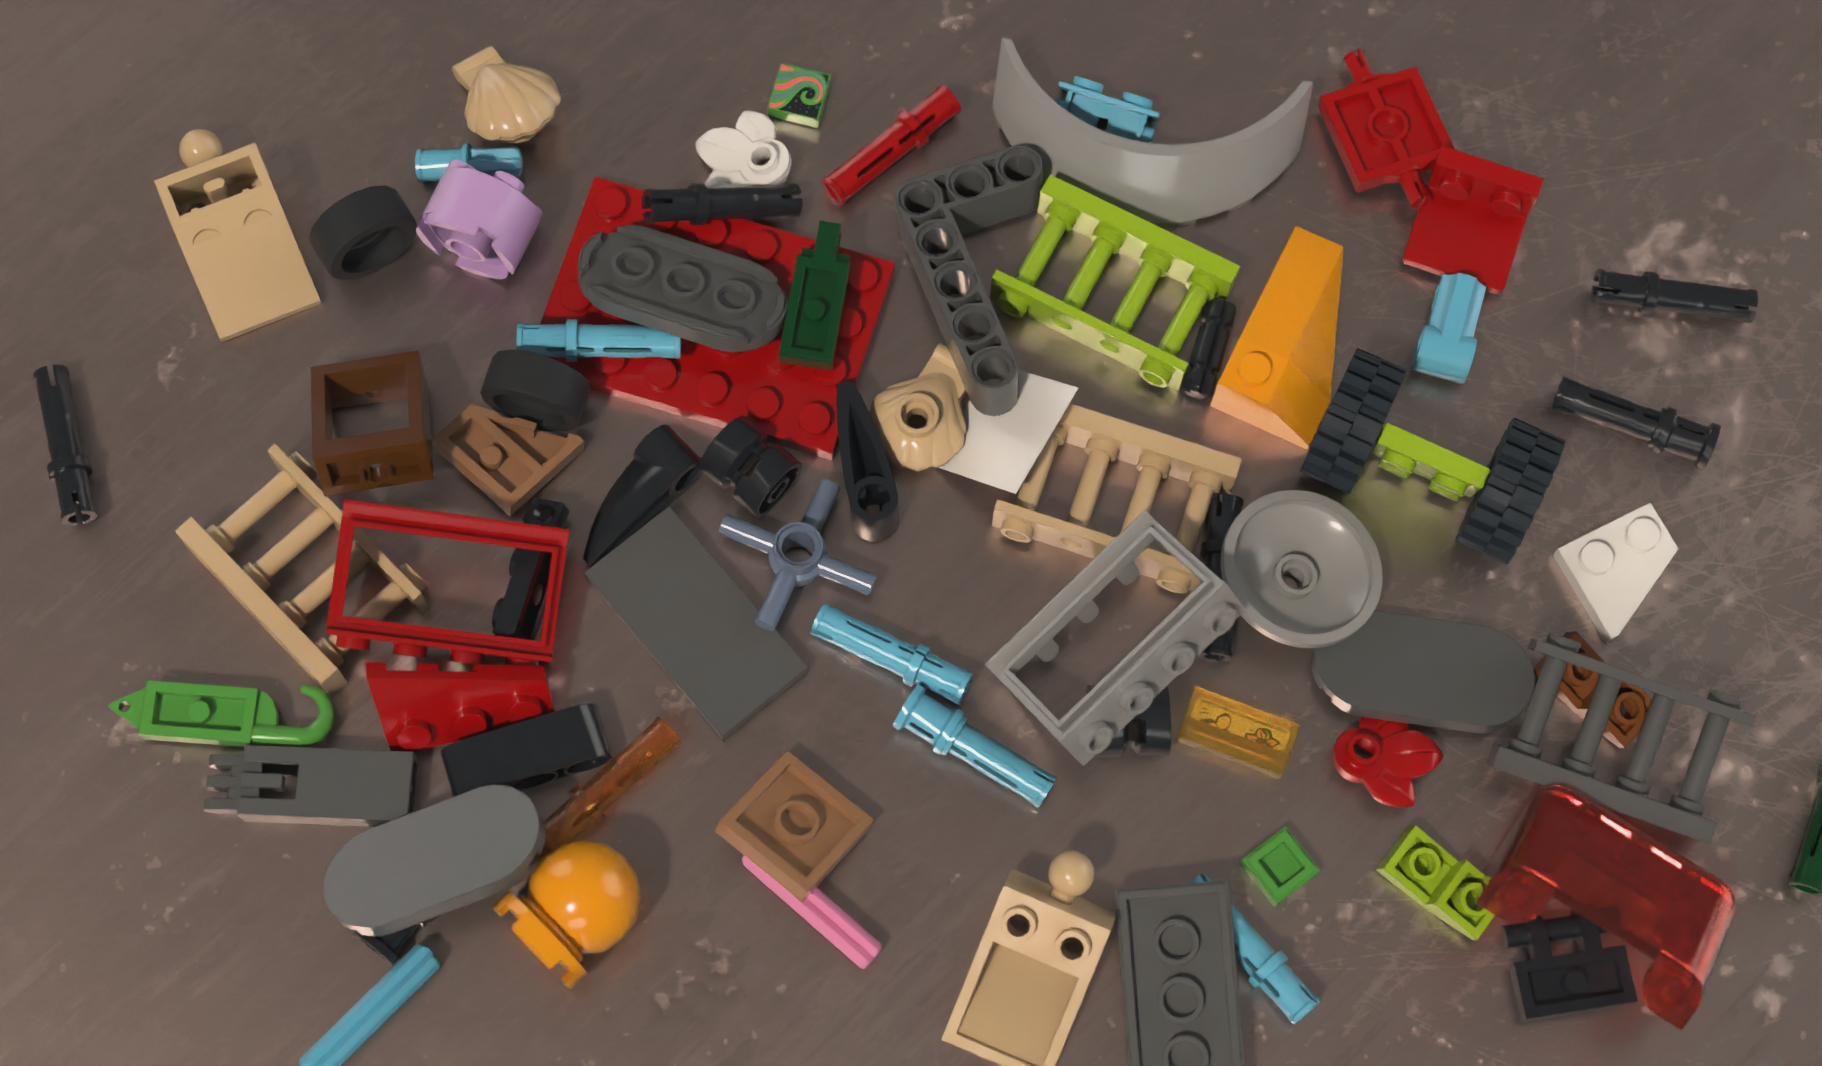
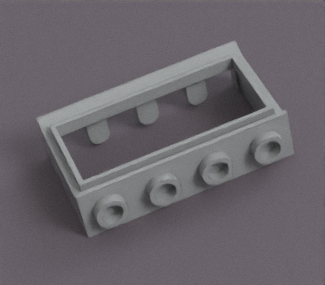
M1144 510L990 658L985 665L1072 756L1084 766L1095 755L1104 751L1111 743L1112 738L1136 715L1144 712L1151 705L1153 699L1173 679L1187 671L1194 659L1218 636L1226 633L1246 608L1226 582L1216 576ZM1155 540L1202 583L1065 716L1058 720L1015 674L1035 655L1044 662L1054 659L1059 652V646L1052 638L1075 616L1083 623L1092 622L1099 613V607L1093 599L1114 578H1117L1123 585H1129L1134 582L1139 574V569L1132 561Z

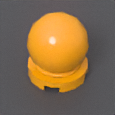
M582 840L562 844L542 858L530 875L527 897L523 895L518 899L508 890L491 907L501 918L510 910L518 919L510 929L549 970L559 963L568 971L560 980L571 990L588 974L579 963L583 960L582 955L605 952L625 938L637 920L641 893L638 876L626 857L607 844Z

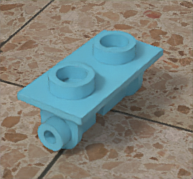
M1074 76L1072 85L1059 81V88L1068 93L1066 100L1056 98L1055 101L1074 116L1094 127L1097 126L1100 117L1109 120L1105 130L1108 133L1131 140L1152 142L1155 129L1146 127L1148 119L1151 118L1159 121L1161 117L1159 112L1151 110L1152 100L1128 92L1123 93L1121 100L1101 94L1104 85L1078 76Z

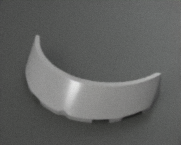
M1002 37L992 111L999 130L1002 129L1012 147H1029L1039 154L1043 164V186L1051 174L1158 227H1177L1196 224L1197 219L1216 215L1226 210L1230 213L1251 202L1253 196L1257 195L1279 177L1284 170H1288L1301 149L1313 81L1302 80L1297 89L1274 111L1237 132L1194 143H1149L1108 133L1084 122L1064 109L1032 77L1020 58L1012 38Z

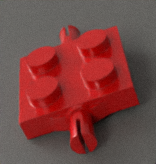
M1356 49V53H1354V50L1350 51L1344 56L1343 61L1347 65L1353 82L1344 89L1320 96L1317 107L1355 191L1358 193L1387 183H1401L1409 200L1410 207L1418 208L1419 203L1422 207L1428 204L1432 197L1428 193L1421 175L1425 171L1432 169L1442 145L1455 149L1416 66L1393 74H1375L1367 61L1363 49Z

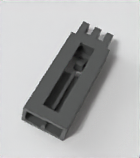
M244 745L243 755H210L208 767L217 770H230V776H208L206 789L228 792L227 798H205L203 811L216 814H237L244 822L376 827L414 812L419 760L414 752ZM284 776L297 777L295 800L260 798L261 788L284 792L286 779Z

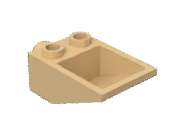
M195 129L188 132L182 138L179 146L180 157L188 168L156 179L154 183L220 341L224 342L322 304L256 143L222 155L221 141L213 132L206 129Z
M1065 851L1058 854L1049 867L1048 875L1051 885L1014 869L1011 870L1003 885L941 1040L1002 1066L1056 1065L1116 918V912L1078 897L1091 887L1094 880V867L1087 856L1078 851ZM1016 914L1023 915L1028 919L1030 926L1026 925L1025 921L1020 919L1017 921L1010 917ZM1068 937H1075L1082 942L1084 949L1078 947L1072 941L1069 943L1064 940Z

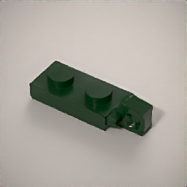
M820 221L815 249L802 248L801 255H797L778 357L780 363L830 371L833 369L850 276V255L839 253L841 241V224Z

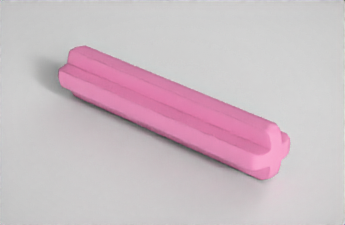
M743 855V865L859 968L865 969L880 954L882 948L880 942L817 887L801 902Z

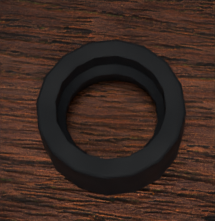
M386 185L370 186L349 194L323 212L312 226L309 240L331 277L342 281L353 280L375 273L402 255L415 239L417 223L396 189Z
M511 349L498 351L492 357L480 393L484 402L509 418L518 417L535 422L537 427L542 429L569 431L574 430L580 425L591 387L589 381L580 372L564 363L532 352Z

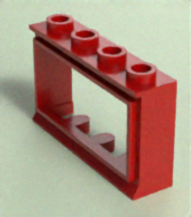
M344 499L325 634L337 635L336 647L370 651L371 640L394 643L392 654L426 658L428 647L450 650L449 661L470 664H482L484 654L506 657L505 665H539V661L552 662L569 529ZM355 527L551 553L540 641L343 616Z

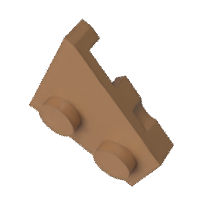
M470 404L432 438L433 448L509 516L514 514L584 451V440L578 435L569 433L567 438L547 433L537 430V423L518 417L505 418L499 415L497 411Z

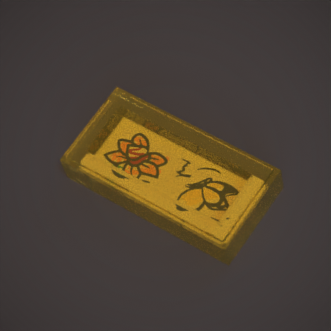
M1195 686L1175 741L1280 780L1300 725Z

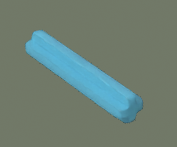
M422 943L416 944L300 1058L299 1065H342L440 968L441 962L439 958L426 945Z

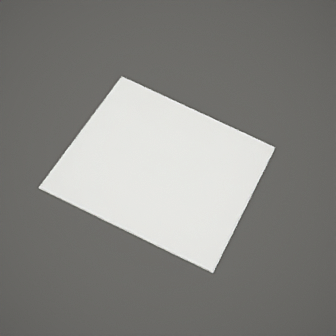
M1018 370L1019 396L1017 404L1013 409L999 416L984 415L976 410L969 400L962 412L967 430L964 434V446L944 466L938 468L1016 494L1073 399L1078 387ZM988 379L985 381V383L989 384L1002 382L1000 379Z

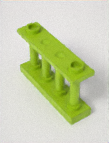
M1050 174L1040 191L1037 212L1044 216L1046 222L1015 278L1002 271H995L991 281L990 299L994 300L1002 311L1011 316L1022 318L1025 315L1137 370L1140 377L1151 385L1160 388L1169 386L1179 391L1184 382L1189 363L1177 358V355L1206 300L1222 298L1227 301L1235 285L1240 266ZM1072 229L1090 238L1093 245L1061 301L1034 288V285L1064 231H1071ZM1121 253L1138 261L1140 269L1110 324L1081 311L1111 254ZM1168 276L1185 284L1188 291L1158 347H1155L1130 335L1129 332L1158 278Z

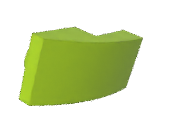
M1416 825L1406 827L1375 869L1422 907L1472 940L1479 939L1509 897L1507 893L1468 860L1458 861Z

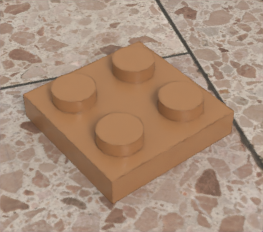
M787 750L719 820L715 832L803 902L868 832L874 819Z

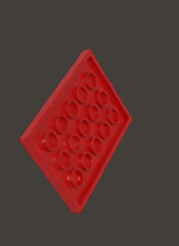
M595 176L540 324H566L567 319H578L579 324L641 325L599 310L585 298L578 284V258L584 244L592 236L604 231V236L617 232L618 226L638 225L652 228L756 262L769 269L778 278L777 285L782 289V292L785 290L787 306L797 255H801L802 248L815 249L816 240L742 218L708 220L705 225L693 226L689 221H667L648 224L645 222L643 213L651 212V208L642 209L644 190ZM839 247V253L850 255V276L832 371L780 363L778 356L783 328L768 344L744 352L721 351L681 338V359L662 357H579L578 362H567L566 357H547L564 363L580 372L589 381L591 390L720 428H724L739 416H746L768 435V442L833 460L839 442L836 404L837 384L853 380L855 386L857 387L895 273V262Z

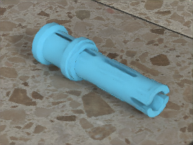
M917 684L901 708L892 727L899 731L906 728L932 744V751L939 756L941 754L946 756L948 753H951L955 757L962 759L975 767L976 770L1022 796L1023 799L1039 809L1057 777L1035 766L998 741L978 731L977 728L967 723L969 718L965 716L966 713L960 709L954 712L925 695V688Z

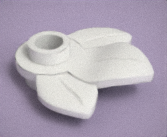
M744 111L739 116L735 129L728 127L713 128L704 133L695 143L696 150L701 159L710 168L714 169L705 182L707 188L782 185L790 174L791 155L787 147L776 139V128L773 122L766 115L759 112ZM770 158L766 164L758 166L763 160Z

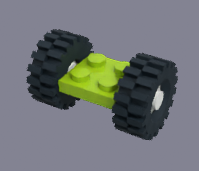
M1357 348L1300 472L1350 494L1371 452V454L1381 458L1378 464L1380 468L1406 479L1412 473L1429 479L1431 482L1428 489L1443 497L1458 501L1460 497L1466 496L1471 498L1474 495L1466 511L1465 518L1461 523L1455 542L1507 565L1515 555L1517 547L1520 546L1544 498L1543 496L1553 478V473L1558 466L1566 441L1514 417L1509 423L1507 430H1505L1499 445H1497L1489 465L1485 467L1392 424L1384 423L1404 380L1407 369Z

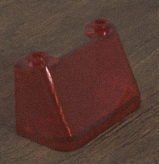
M1549 784L1539 788L1531 796L1488 862L1476 903L1503 920L1511 923H1525L1535 919L1552 897L1650 957L1654 961L1643 978L1642 997L1647 1007L1654 1014L1682 1031L1699 1007L1735 917V896L1731 888L1722 879L1573 788L1563 784Z

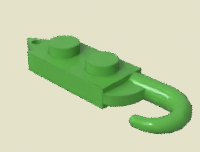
M147 680L145 688L113 701L108 705L113 712L139 729L138 734L145 740L244 747V745L312 747L324 740L331 731L335 719L334 703L328 693L318 686L303 684L300 687V692L312 697L317 702L319 714L317 719L306 727L279 725V714L275 702L268 693L258 688ZM129 704V710L122 712L123 707Z

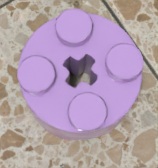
M454 159L450 161L421 216L416 232L422 242L438 255H441L444 247L458 255L459 257L455 263L458 267L483 277L506 279L508 273L510 272L513 275L541 220L542 211L522 194L525 185L515 176L503 171H497L494 176L477 171L474 167L463 161Z

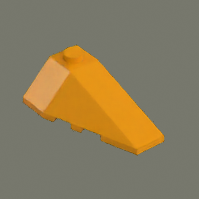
M1295 226L1220 377L1210 405L1211 407L1300 447L1309 449L1331 401L1344 246Z

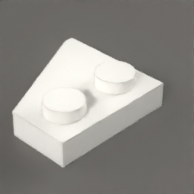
M1650 502L1558 548L1554 552L1553 557L1607 645L1613 642L1621 633L1679 548Z

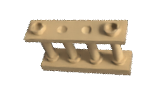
M1070 403L1024 479L1015 505L997 499L992 526L1000 528L1002 535L1014 541L1029 543L1031 539L1094 559L1116 538L1088 529L1087 527L1108 464L1118 459L1137 465L1136 468L1140 471L1121 532L1144 510L1150 514L1161 479L1171 476L1188 482L1192 490L1176 539L1194 555L1210 506L1212 495L1219 494V492L1224 494L1231 493L1242 458ZM1064 443L1084 448L1085 452L1089 455L1067 521L1036 512L1057 446ZM1146 548L1132 561L1139 569V574L1157 579V585L1171 592L1187 593L1188 590L1194 591L1202 583L1172 554L1168 555Z
M273 444L267 452L280 470L274 478L218 527L211 524L204 530L190 517L175 530V533L196 558L316 683L332 697L348 683L337 667L344 662L341 656L350 648L336 647L337 635H331L327 640L321 637L313 643L300 629L307 624L304 618L331 595L335 562L290 602L284 599L276 605L264 591L271 586L268 580L330 525L333 524L340 531L342 511L327 496H324L323 491L312 481L318 474L297 451L288 457L276 444ZM297 487L316 509L253 565L248 561L240 567L228 555L235 549L232 543ZM355 527L348 579L369 561L388 580L389 584L352 617L381 621L404 599L421 615L428 611L430 607L421 593L427 585L421 577L405 562L397 568L358 527Z

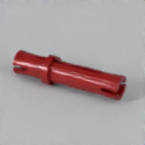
M940 85L932 94L909 112L906 110L899 112L894 116L895 123L861 148L831 174L821 179V183L828 195L838 205L843 206L849 198L877 176L881 175L912 148L921 149L929 142L928 136L955 114L962 111L957 98L946 86Z

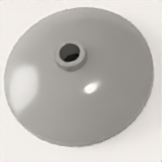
M1303 490L1273 492L1256 499L1245 507L1232 522L1225 535L1220 557L1222 579L1246 608L1241 616L1258 632L1276 642L1298 648H1320L1339 643L1358 631L1370 618L1378 604L1383 583V569L1378 548L1363 523L1351 511L1335 500L1318 493ZM1283 576L1293 578L1297 583V588L1287 586Z

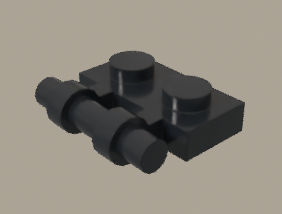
M1591 907L1572 909L1569 916L1543 919L1538 914L1522 917L1521 923L1501 926V939L1505 948L1526 946L1529 951L1530 960L1514 962L1509 966L1521 1022L1628 1006L1638 1002L1625 945L1609 948L1602 947L1600 934L1618 930V920L1613 909L1593 912ZM1575 938L1578 942L1580 952L1558 956L1552 955L1550 941Z

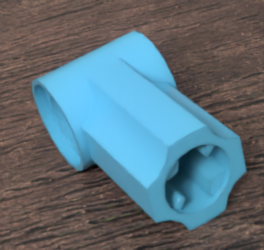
M1462 273L1442 275L1434 296L1428 325H1424L1416 346L1411 370L1461 385L1465 383L1477 346V339L1473 338L1486 291V286L1479 283L1476 277Z

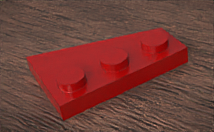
M365 662L366 678L390 751L412 752L449 744L555 712V705L544 666L476 664L469 672L439 671L438 663H417L416 671L386 670V662Z

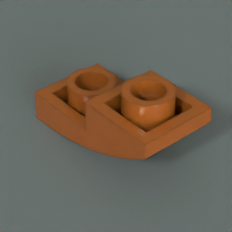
M1577 631L1566 632L1562 636L1581 643L1578 654L1606 663ZM1546 655L1533 668L1534 674L1538 678ZM1568 663L1556 696L1584 720L1600 674ZM1622 682L1603 736L1619 748H1626L1641 731L1651 699L1641 688Z

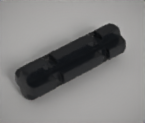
M1215 298L1206 303L1202 316V321L1206 324L1205 326H1199L1189 361V366L1193 370L1186 372L1183 382V392L1198 400H1204L1213 396L1217 383V376L1213 374L1214 372H1220L1230 337V331L1227 330V326H1233L1236 316V306L1225 299Z

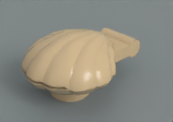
M489 46L452 66L455 78L469 92L465 108L467 127L484 139L494 142H525L533 138L554 118L557 106L561 101V96L556 83L545 72L521 65L506 64L493 46Z
M942 343L937 345L918 378L886 387V390L877 394L871 403L869 413L882 441L888 461L897 468L907 467L917 472L931 467L938 468L944 466L964 446V434L967 430L959 403L967 391L948 347Z

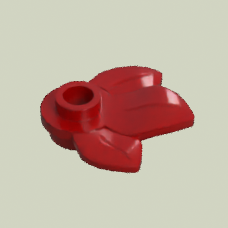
M1361 717L1357 728L1349 729L1337 738L1332 749V758L1337 772L1344 779L1354 783H1363L1376 801L1391 807H1412L1415 804L1416 795L1411 780L1433 771L1443 760V753L1430 737L1416 730H1408V723ZM1354 748L1363 750L1370 758H1360L1354 752Z

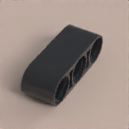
M592 703L571 706L454 742L441 750V757L453 797L488 785L509 786L522 792L596 769L612 760V754L598 707Z

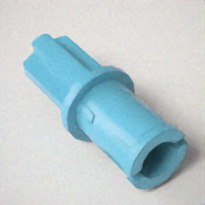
M463 143L462 149H418L415 154V171L419 183L440 181L450 161L454 159L463 161L474 167L477 171L494 176L497 171L509 173L516 178L522 174L523 160L520 149L517 147L472 148L471 143Z

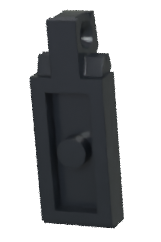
M533 497L522 521L526 524L564 528L570 511L562 502ZM519 548L514 550L509 564L510 581L505 596L497 601L492 615V625L494 628L492 633L494 635L528 640L535 639L545 606L551 553Z

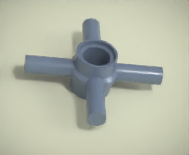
M821 479L802 521L786 524L777 534L728 513L722 519L718 533L767 553L770 567L776 574L754 621L756 625L765 630L775 631L794 588L812 583L819 575L868 596L873 591L877 575L827 555V546L820 532L840 491L839 485L833 481ZM792 547H803L812 556L804 562L797 563L788 560L784 553Z

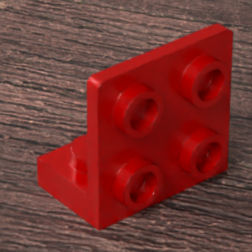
M1442 145L1426 184L1432 199L1422 207L1419 205L1402 256V262L1440 276L1457 273L1476 277L1479 283L1486 286V291L1501 294L1505 288L1526 219L1539 197L1544 178Z

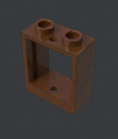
M419 350L310 367L312 455L324 496L434 479L429 389ZM408 398V428L333 439L332 409ZM380 464L382 466L374 468L371 465Z

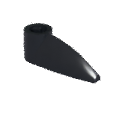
M853 380L838 383L836 396L838 438L842 469L850 503L851 526L854 532L862 539L870 542L882 541L889 538L896 531L899 524L896 484L876 426ZM879 505L882 511L879 513H869L867 506Z
M661 425L644 437L634 451V459L616 480L602 502L592 524L583 555V560L590 567L670 506L703 473L699 470L701 457L669 425Z

